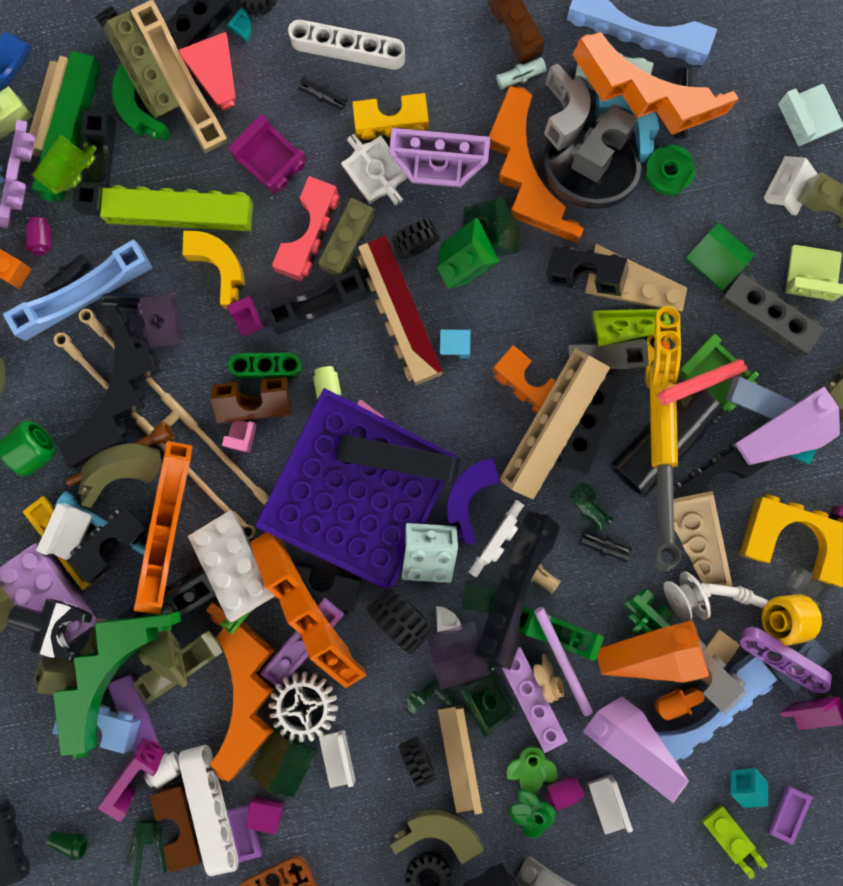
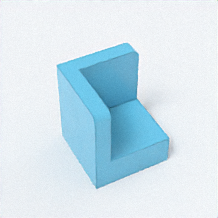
M440 329V354L460 355V359H469L470 330Z

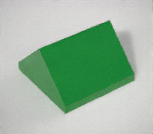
M717 223L685 260L723 291L746 267L755 254L721 224Z

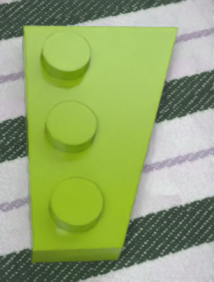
M659 309L593 311L592 321L598 347L653 335L655 316ZM668 314L660 316V321L663 324L671 325Z

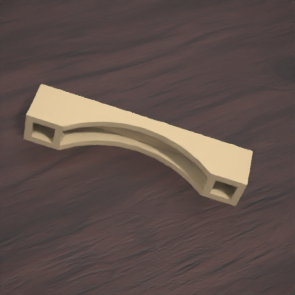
M154 0L131 9L132 16L180 105L179 107L203 152L206 154L226 144L227 137L185 65Z

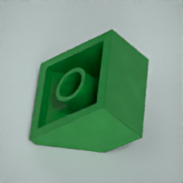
M478 218L472 220L441 243L437 268L448 289L466 286L500 262Z

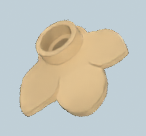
M544 653L542 654V665H534L533 671L537 683L542 687L544 699L548 703H552L564 696V686L560 677H554L553 667Z

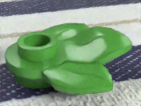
M534 745L525 747L521 751L519 758L511 761L507 767V779L520 780L521 788L534 794L540 790L543 782L555 783L557 781L558 774L555 764L545 758L541 748ZM531 757L537 758L536 761H528Z

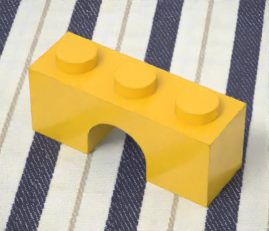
M425 93L401 96V110L393 116L383 115L379 111L377 99L353 101L357 138L373 140L380 135H386L391 138L392 128L428 131L429 120Z

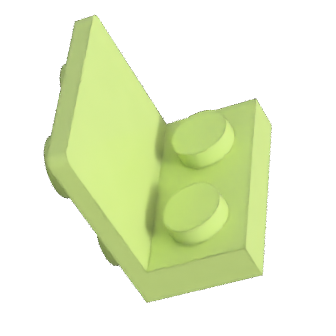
M800 245L792 246L785 293L835 301L843 296V284L838 283L842 253Z

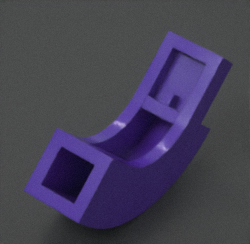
M493 458L476 463L465 470L456 480L450 491L447 504L449 524L459 522L460 526L457 527L458 538L460 542L465 541L466 545L476 543L468 516L470 499L480 489L500 483Z

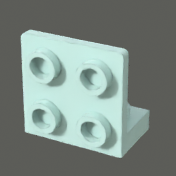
M824 84L802 93H798L795 88L788 91L778 103L798 147L843 127V122Z
M406 523V549L402 580L450 583L458 551L457 526Z

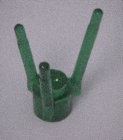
M139 820L136 822V826H134L133 838L126 860V866H130L136 845L138 844L133 886H138L144 845L153 844V839H156L162 874L167 873L161 838L162 828L157 827V821Z

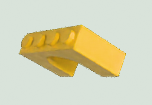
M765 494L764 497L755 498L738 555L761 563H770L781 530L790 523H802L814 532L819 546L811 579L835 587H843V518H838L836 521L828 518V513L813 510V513L805 511V506L793 502H789V505L779 502L780 498Z

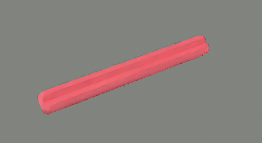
M736 360L663 389L657 394V398L660 400V404L667 405L734 376H738L747 370V366L743 360Z

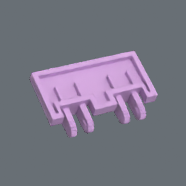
M18 119L0 205V227L8 228L12 209H22L26 185L17 180L21 162H31L35 143V136L26 133L27 122Z

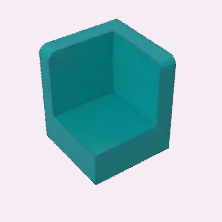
M756 768L731 770L730 795L743 808L768 806V781Z

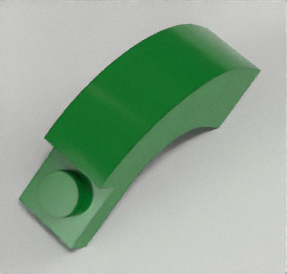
M121 62L115 73L112 86L113 101L117 112L130 130L141 138L145 133L154 140L160 138L167 142L171 133L164 124L141 110V98Z
M523 606L519 633L549 643L534 610ZM547 615L563 649L596 661L604 636Z

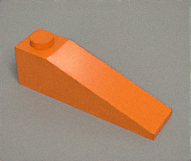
M693 621L664 627L602 647L597 656L601 675L680 683L710 677L697 629Z

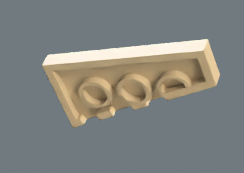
M595 244L594 251L599 254H616L600 245ZM627 259L629 271L621 297L597 293L595 285L596 275L588 274L585 293L657 309L671 306L677 309L679 313L683 312L687 287Z
M710 491L673 499L674 530L678 534L702 583L733 587L713 492Z

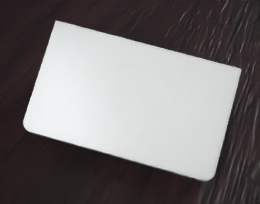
M784 157L764 196V200L767 203L784 205L791 215L798 214L802 204L797 199L807 180L817 175V172L807 158Z
M66 503L57 504L36 551L44 555L54 554L68 560L71 557L70 552L77 545L81 544L92 520V515Z
M345 730L324 734L322 737H319L330 788L348 784V787L354 786L356 780Z
M608 775L587 782L605 835L624 828L628 833L632 832L633 829L615 778L612 775Z

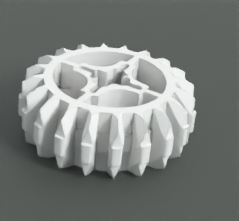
M307 671L302 673V679L299 678L297 672L293 673V682L290 678L285 677L283 679L285 686L276 685V689L280 694L276 692L271 694V698L277 702L269 704V708L276 709L275 712L270 714V718L278 717L279 719L273 726L275 728L280 725L284 727L280 732L282 736L287 731H290L289 740H293L296 734H299V742H303L305 734H307L308 739L313 741L315 739L314 732L319 737H322L324 732L321 727L329 730L331 725L327 720L335 721L336 716L330 713V711H337L338 706L330 704V702L335 701L337 696H328L333 687L328 686L326 689L322 687L326 683L325 678L319 683L315 682L318 677L316 673L312 675L311 680H308ZM302 686L312 688L321 698H310ZM294 688L296 692L294 695L295 703L284 708L285 696L289 690ZM300 700L303 701L305 705H311L306 710L307 714L306 712H304L303 709H295L297 706L300 705ZM324 705L321 720L312 725V710ZM287 715L298 716L305 727L292 723Z

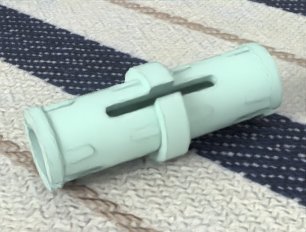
M542 57L524 65L521 63L517 64L514 69L496 75L499 88L503 90L519 82L523 84L527 82V79L545 73L547 71L546 65Z

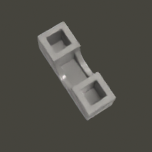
M700 640L707 669L712 674V683L703 694L726 715L747 694L743 688L746 684L735 673L730 676L723 669L726 664L714 654L710 657L704 651L707 646Z

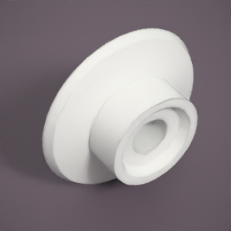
M666 581L664 583V593L670 607L683 622L691 621V609L698 605L694 592L686 584L678 587L675 583Z

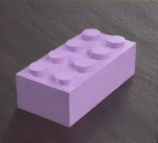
M34 543L0 567V584L12 599L14 605L18 604L42 612L46 599L50 598L73 604L91 613L93 617L90 623L76 620L67 625L64 636L68 644L72 645L93 630L96 617L53 554L44 555L36 551L39 543Z

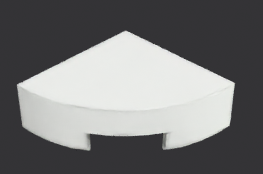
M436 606L437 632L462 631L461 622L454 612L445 607Z

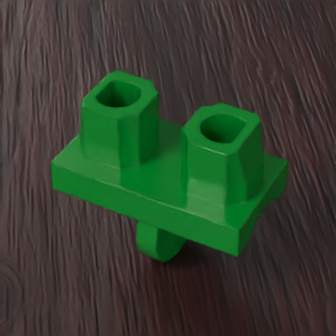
M647 589L627 599L623 604L631 612L628 618L634 622L631 627V631L637 633L639 630L649 633L670 626L668 623L673 613L664 606H660L656 611L653 610L649 605L655 598Z

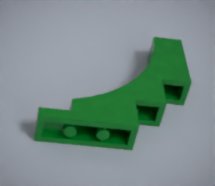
M180 611L162 613L160 615L153 614L111 619L95 623L98 652L74 658L77 686L65 687L53 692L61 756L71 755L72 759L87 756L90 750L97 747L96 731L99 708L112 677L133 653L146 644L158 639L157 632L171 630L173 624L181 622Z

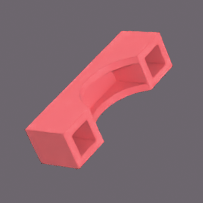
M310 176L308 177L301 193L300 201L310 214L309 228L300 239L291 243L280 244L272 264L275 272L300 282L303 281L305 276H309L313 263H311L314 254H318L322 244L320 240L323 231L327 232L330 226V213L332 209L336 210L339 204L340 196H338L336 186Z

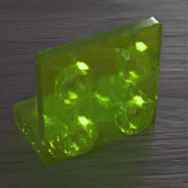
M60 135L31 175L56 194L63 190L67 192L71 187H76L80 182L82 176L79 173L84 168H89L96 158L93 153L97 147L91 145L81 151Z

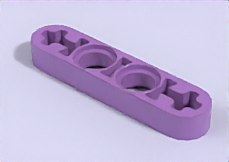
M748 627L743 630L740 645L743 649L815 693H826L830 690L832 676L827 670L758 628ZM774 651L780 653L781 655L776 656L770 654L769 652ZM791 665H797L802 667L803 669L793 668Z

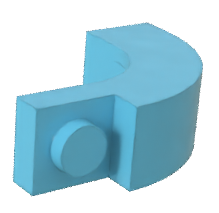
M595 91L596 117H599L602 111L607 112L612 104L635 116L622 95L602 102ZM655 112L638 118L633 130L635 148L641 162H646L650 153H653L654 150L653 138H655L659 131V123Z

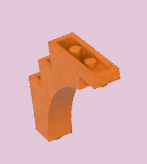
M601 32L593 35L587 34L580 38L572 54L602 102L622 95L637 118L657 112L671 135L727 114L739 99L734 91L714 96L708 87L681 86L649 75L619 54Z
M510 86L489 135V148L507 155L498 182L520 190L512 207L510 217L578 244L584 228L580 227V224L574 220L567 219L565 221L562 219L566 206L558 201L545 187L534 169L529 155L526 139V118L533 94H530L522 87L515 88Z
M268 532L251 541L250 546L265 587L279 599L287 623L301 634L309 658L344 688H348L367 676L364 667L352 658L348 646L327 621L310 595L289 556L284 542Z
M219 601L212 602L206 610L211 614V620L221 626L220 623L225 620L226 615ZM244 621L234 634L228 633L224 627L216 637L227 658L232 676L233 710L225 740L210 766L214 769V774L218 778L230 782L240 773L274 732V729L256 713L275 691L257 674L275 652V649Z

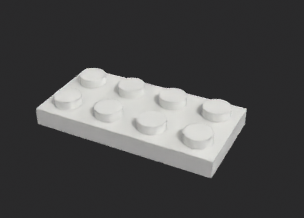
M232 510L188 536L220 605L230 622L237 620L274 597L265 587L250 542Z

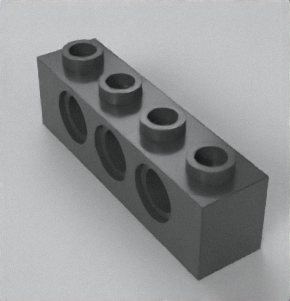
M741 272L728 287L719 303L801 358L808 354L825 329L819 326L820 323L815 318L806 317L799 312L797 306L790 302H784L778 298V294L775 291L762 287L753 276L749 274L744 275ZM747 294L753 295L756 298L755 305L749 303ZM768 308L775 310L777 314L776 319L769 316ZM789 322L797 326V333L789 329Z

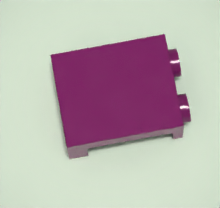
M263 114L228 147L232 157L273 195L277 191H282L289 183L291 176L294 173L298 174L301 172L307 161L302 150L298 151L275 130Z
M142 738L108 785L98 807L99 810L118 822L122 821L135 793V790L130 788L128 784L140 769L154 776L159 768L164 750H162L157 742Z

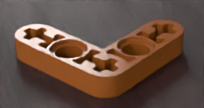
M299 855L291 856L244 879L240 886H258L259 881L257 879H260L261 886H269L266 883V876L274 873L280 879V883L277 886H318L307 861ZM292 863H295L296 866H302L299 872L302 881L297 885L295 883L298 882L299 877L295 871H290Z

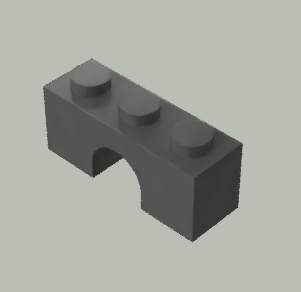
M613 104L607 112L602 111L596 121V127H590L584 137V143H578L571 156L574 158L571 169L597 183L609 167L614 150L606 145H611L621 150L632 135L638 118Z

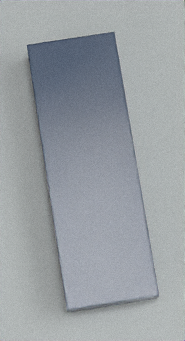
M734 376L725 399L770 420L795 404L794 401L739 376Z

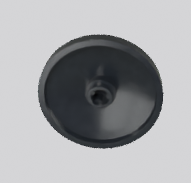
M585 123L578 138L560 151L549 140L542 158L543 174L551 189L565 201L583 208L604 209L622 203L636 188L641 174V161L637 150L629 140H627L621 150L611 145H606L614 150L609 167L597 183L571 169L574 158L571 156L578 143H584L587 131L590 127L595 128L596 123Z

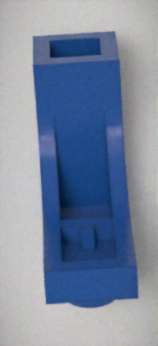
M6 31L3 32L0 38V92L9 85L19 72L33 47Z

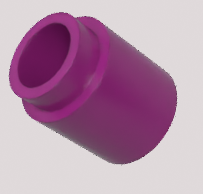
M42 217L28 219V224L25 226L26 249L36 256L46 255L47 252L52 250L51 226L48 224V220Z
M567 777L546 786L548 792L544 793L547 803L555 807L556 811L578 803L579 799L584 797L576 777L572 779Z

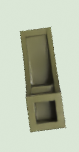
M210 631L202 634L181 650L186 678L223 653L219 641L216 637L212 636ZM153 670L133 683L146 705L177 685L156 674Z

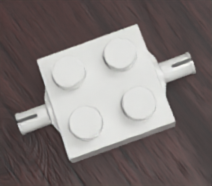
M352 134V138L349 136L347 141L355 151L341 165L367 202L371 204L381 196L388 195L395 206L398 205V201L401 203L403 198L396 191V187L408 177L389 154L390 147L381 135L366 144H362L356 134Z
M515 500L510 510L505 513L507 516H505L480 556L476 557L475 563L468 571L470 574L477 578L485 565L489 564L491 560L493 562L498 560L504 550L500 546L505 539L510 541L518 528L514 525L518 521L517 516L525 505Z

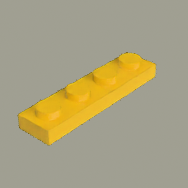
M42 496L26 508L23 513L42 537L55 508L46 496ZM57 556L82 590H86L94 584L87 583L67 560Z

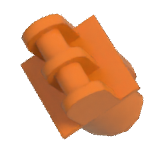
M674 687V691L662 695L655 700V711L665 720H673L687 713L691 715L690 708L704 701L705 696L703 692L694 687L683 691L678 687Z

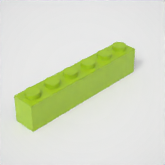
M113 185L111 188H103L100 217L107 224L251 231L253 202L250 196L243 192H233L232 195H227L213 190L208 191V193H199L192 189H185L184 192H174L173 189L160 188L159 191H153L146 187H136L134 190Z

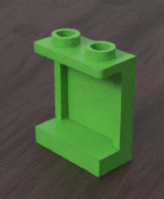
M714 333L679 369L678 376L686 381L734 362L737 359L719 344L722 339ZM747 369L738 376L757 384L754 380L759 374L756 371L751 373ZM733 378L705 389L719 402L723 412L726 410L730 412L737 406V404L725 400Z

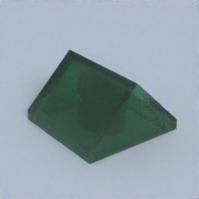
M494 668L459 686V691L484 737L489 736L517 714Z
M272 727L274 731L265 741L249 775L266 791L294 798L318 750L303 742H299L295 738L289 740V735L285 734L282 736L280 730Z

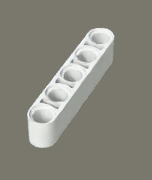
M295 20L288 27L292 46L301 52L392 70L401 68L405 63L404 44L396 38L305 20ZM297 34H305L302 38H296ZM322 38L329 39L327 42L324 43L319 42V40ZM347 42L352 43L350 47L342 46L344 43ZM369 47L376 48V50L373 52L366 51V49ZM391 52L400 53L396 57H392L389 55Z
M202 745L181 751L179 754V766L204 868L211 877L236 871L238 855L219 779L214 774V769L210 766V763L213 761V754L209 746Z

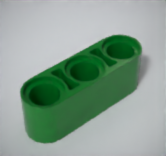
M239 353L233 355L228 362L229 370L239 379H264L287 376V379H294L303 372L302 362L293 353ZM240 361L247 362V368L243 372L236 371V365ZM264 361H271V369L267 372H262L260 369L261 364ZM288 361H296L297 366L295 370L290 372L285 370V364Z

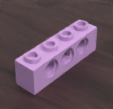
M519 646L511 670L502 669L544 753L568 741L549 703L544 699L542 689L537 683L534 673Z

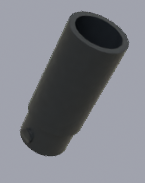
M705 389L676 401L678 462L706 434V429L711 424L715 425L720 420L721 413L723 412L719 402ZM651 421L609 464L611 470L626 486L644 498L657 485V468L651 465Z

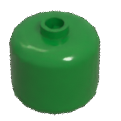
M26 420L19 423L0 439V458L11 471L20 476H30L36 473L55 457L56 447L53 439L45 429L32 421Z

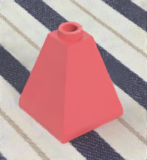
M221 33L180 49V55L191 76L216 107H221L222 111L234 107L236 97L226 33Z

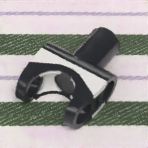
M47 598L42 612L18 604L14 605L9 613L7 626L34 634L30 646L31 651L48 657L74 660V658L80 656L81 652L73 649V646L68 644L64 636L65 629L70 622H75L76 620L90 623L93 615L73 604Z

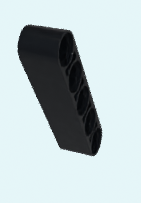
M342 434L339 436L335 460L456 483L461 459Z

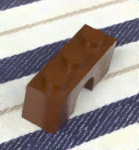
M488 0V5L498 24L504 22L510 35V46L519 62L524 64L542 55L545 40L523 0Z
M287 376L262 379L261 393L256 396L242 394L237 382L212 385L210 400L217 423H232L248 419L257 420L259 418L281 417L291 414V395Z
M184 783L154 791L150 795L156 821L172 819L178 824L180 829L179 837L169 840L163 846L169 873L200 864L202 856Z

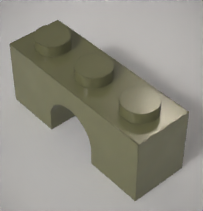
M823 172L808 179L797 201L816 213L829 211L841 217L838 226L843 228V184Z
M353 198L350 199L318 262L321 271L334 277L348 272L354 260L355 248L360 238H365L375 218L372 207Z

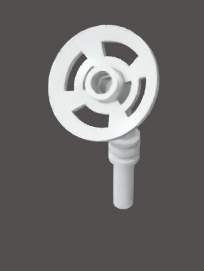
M686 571L682 572L679 576L680 586L686 584L694 592L698 605L692 610L703 620L708 619L711 615L708 599L711 597V594L733 597L736 601L746 605L752 604L762 609L769 601L755 595L753 591L742 586L730 587L709 583L700 584L693 575ZM701 605H705L706 611L701 608Z

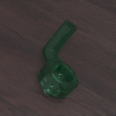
M433 680L419 694L414 691L404 701L407 704L405 710L413 716L433 693L447 707L455 699L437 681Z

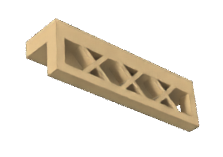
M60 56L58 62L50 61L29 132V134L35 136L33 156L41 157L68 63L67 57Z
M463 704L439 708L438 714L456 813L474 810L475 815L481 814L482 808Z

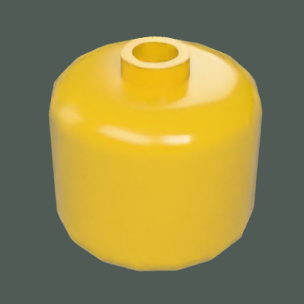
M802 594L774 597L766 603L761 616L765 633L784 645L806 643L813 640L819 634L822 625L821 612L817 604L811 598Z

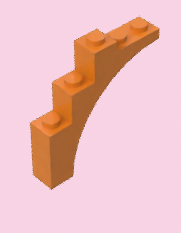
M170 441L166 443L134 611L161 614L173 542L190 465L191 445Z

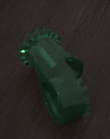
M580 483L570 492V499H573L571 502H575L574 505L583 512L581 516L587 518L596 527L598 533L606 528L605 524L608 526L614 520L613 516H609L599 506L595 490L589 484ZM579 492L585 494V497H587V499L585 500Z

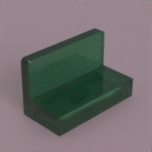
M465 584L462 609L490 613L498 588Z

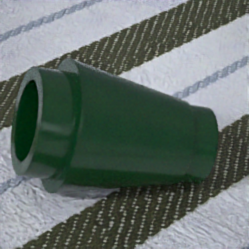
M53 831L47 840L48 847L71 860L82 859L89 845V840L84 838L83 834Z

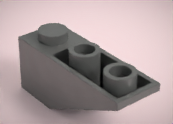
M643 337L599 347L597 341L568 344L569 358L574 349L577 348L609 366L610 369L649 366L648 344Z

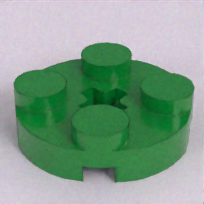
M669 145L668 147L656 149L650 155L645 166L646 182L658 193L669 196L678 195L687 189L695 176L696 170L691 154L678 145ZM673 165L675 167L673 171L676 174H666L664 166L669 167Z

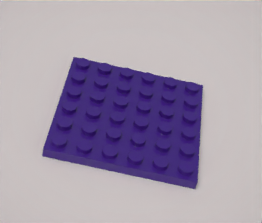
M323 388L254 526L385 589L388 586L394 587L403 570L406 549V523H426L446 481L335 460L339 436L342 434L452 457L458 456Z

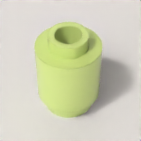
M327 366L314 370L315 376H313L317 400L323 388L342 396L338 374L334 372V367Z

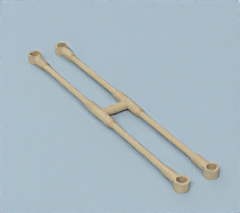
M89 309L81 310L79 313L80 321L89 325L100 337H103L115 348L113 338L107 333V329L96 319L95 313ZM90 313V319L85 321L84 316ZM62 332L57 333L54 336L55 345L63 348L75 361L78 360L107 390L109 384L82 357L83 354L71 343L70 336ZM62 337H65V338H66L65 343L60 344V343H59L60 339H61ZM151 377L145 379L161 396V400L172 410L162 422L165 421L171 427L178 419L183 421L190 430H194L253 491V495L265 505L269 496L260 487H257L198 427V423L169 393H165ZM137 412L130 414L136 420V424L147 435L152 434V430L155 428L144 417H140ZM156 442L155 444L165 453L166 443L158 444ZM189 467L188 475L225 513L230 511L231 509ZM233 511L243 531L248 527L251 528L252 534L247 539H253L256 535L255 527L248 525Z

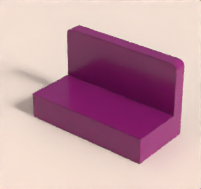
M839 696L794 702L780 712L782 717L794 716L798 730L843 725V705Z

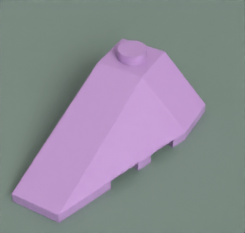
M822 387L735 443V446L748 465L819 449L840 435L839 407L826 388Z
M622 696L598 710L583 731L603 749L673 803L689 782L673 756L662 743L657 732L654 731L648 722L645 714Z

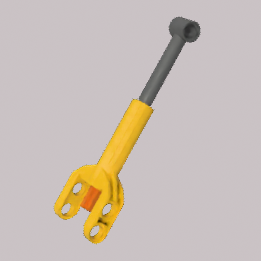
M665 306L660 308L655 316L654 334L649 335L646 339L649 366L645 367V381L647 388L650 389L651 465L657 468L658 549L653 554L652 560L655 567L660 571H670L681 560V551L674 542L673 468L678 466L676 401L662 405L657 398V394L663 389L677 383L681 359L680 314L674 307ZM670 314L674 318V323L665 325L660 321V316ZM655 338L654 348L650 345V340ZM668 338L673 340L675 344L673 349H670ZM661 552H669L673 557V562L665 563L661 559Z

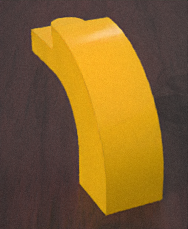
M183 231L182 255L186 260L209 262L219 268L221 274L220 305L225 310H228V305L239 301V290L235 286H245L244 273L240 262L232 250L219 238L200 231Z

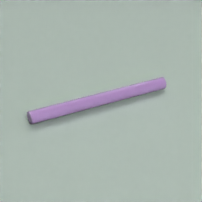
M539 607L535 609L534 613L583 715H591L593 710L544 608Z

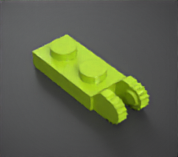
M721 804L701 820L733 862L738 864L750 879L755 877L754 872L742 860L748 854L752 855L754 861L762 869L768 866L755 850L756 847Z

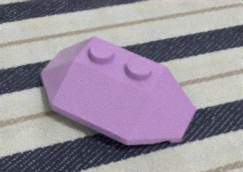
M392 128L389 154L411 183L462 187L488 163L490 137Z

